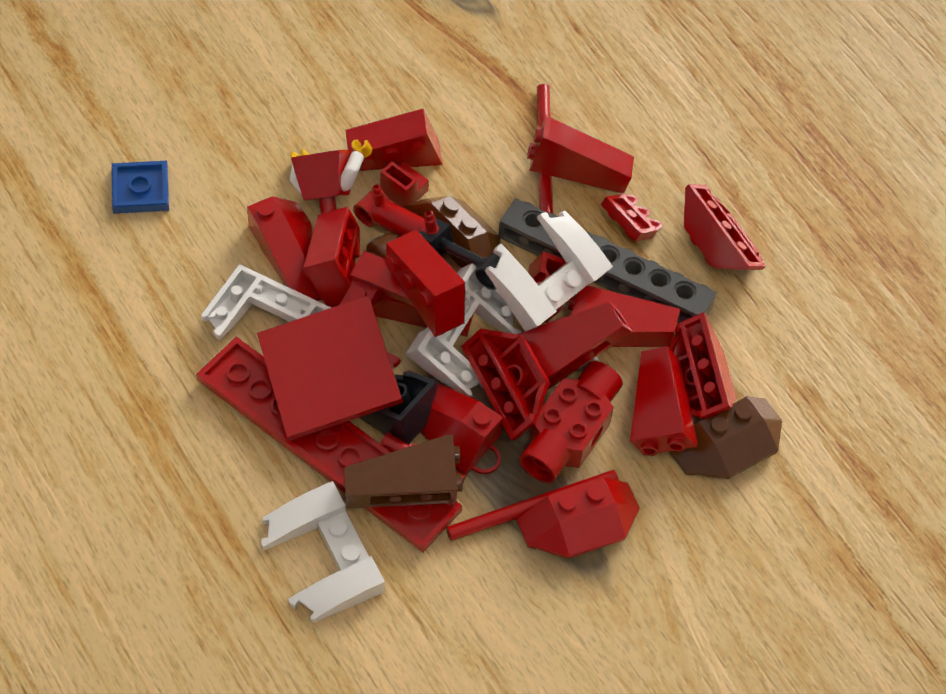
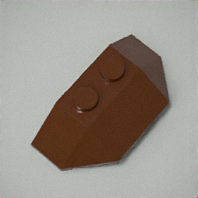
M452 196L427 198L404 206L405 209L425 218L424 213L426 211H432L435 218L450 225L455 244L483 258L491 255L495 247L500 244V236L466 202ZM446 252L461 268L470 264Z
M746 396L735 402L732 408L703 419L694 426L697 447L687 448L679 452L669 451V453L686 475L694 476L697 474L706 477L730 479L778 452L782 419L765 398Z

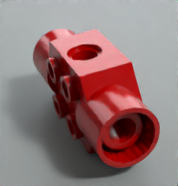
M591 361L577 380L562 379L540 409L537 420L530 429L529 439L531 442L519 457L522 468L530 476L540 482L550 484L556 480L565 466L580 468L610 426L614 409L611 402L623 386L620 375L612 367L603 362Z

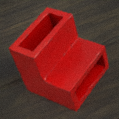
M391 162L380 171L381 189L391 201L403 208L405 205L419 200L429 189V180L404 162L399 166Z

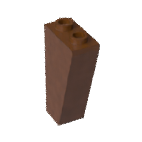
M445 435L344 467L346 508L456 503L457 492H462L463 485L462 474L456 473L455 464H460L459 446H454L453 435Z

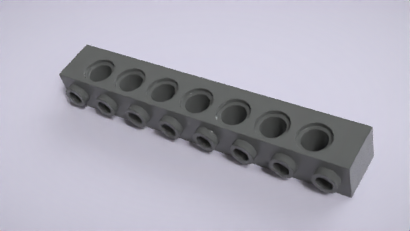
M515 198L500 220L498 232L500 239L536 256L546 252L563 258L537 219L538 215L547 212L536 208L529 202H523ZM548 213L550 218L558 217L555 214ZM587 232L613 266L593 283L612 292L679 308L680 313L677 323L702 312L707 316L709 315L717 292L704 284H698L685 278L678 272L668 270L655 261L636 255L629 249L619 247L604 237H598Z

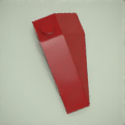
M272 196L247 206L248 226L284 286L316 301L322 300L312 281L306 278L303 271V264L307 257L313 231L311 222L300 204L295 201Z
M437 383L438 387L428 422L421 431V434L428 440L445 435H453L454 446H459L460 464H455L456 470L467 475L501 436L503 417L480 401Z

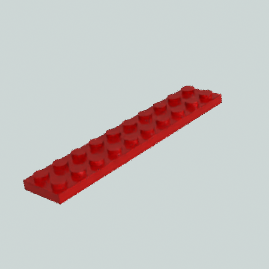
M237 336L196 374L197 381L329 482L333 481L335 486L344 493V467L391 453L350 421L289 441L285 433L264 356ZM456 501V503L366 507L365 509L424 553L446 527L462 512L463 506Z

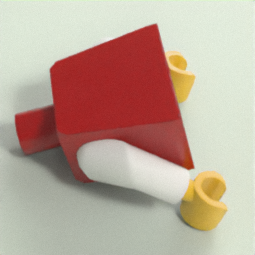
M353 140L351 145L354 150L353 152L351 150H334L309 154L302 148L300 156L295 151L290 153L292 160L290 183L304 201L319 200L321 214L337 210L335 197L350 194V189L353 187L364 158L368 157L372 152V147L367 140L364 141L362 147L358 140Z

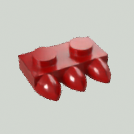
M630 194L606 196L601 206L608 212L609 217L616 221L625 230L626 235L635 242L652 239L656 232L661 229V222L647 219L650 214L649 209L635 206L638 202L637 197Z

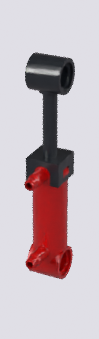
M378 184L373 185L372 190L354 205L353 211L364 225L372 227L376 224L400 237L417 230L441 257L448 252L470 264L473 263L477 267L475 275L478 281L489 290L497 289L485 270L489 266L496 268L500 257L492 253L488 257L483 258L455 244L450 225L435 218L432 211H426L424 213L425 218L391 202Z

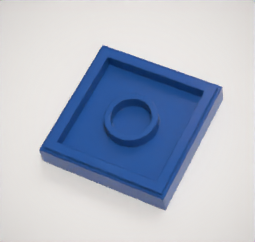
M167 160L112 163L113 214L169 211Z

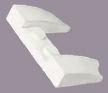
M566 211L560 212L559 217L550 218L548 213H542L537 216V219L566 261L565 265L539 285L502 244L495 247L493 253L500 257L496 268L489 266L485 270L525 332L538 327L557 312L556 309L613 267L588 233Z
M473 263L460 268L457 273L465 281V324L437 337H434L427 326L426 330L419 332L406 352L410 359L440 382L468 397L473 395L470 388L478 384L481 387L482 385L470 362L453 345L472 314L476 313L501 332L521 333V330L512 327L514 314L497 289L489 290L478 281L475 275L477 267Z
M239 264L202 313L201 318L203 321L209 320L215 328L213 335L221 340L252 305L289 322L331 307Z
M333 481L289 501L263 517V524H269L268 538H262L261 540L263 551L318 528L339 569L338 572L288 598V603L292 608L295 609L302 603L313 611L310 617L312 623L385 592V581L372 556H368L346 513V505Z

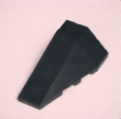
M404 371L403 375L395 374L403 403L359 418L384 435L390 432L392 435L410 444L427 425L438 384L437 381L415 372Z

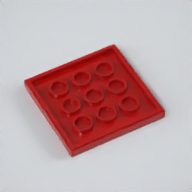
M369 295L257 333L285 433L289 441L403 403Z

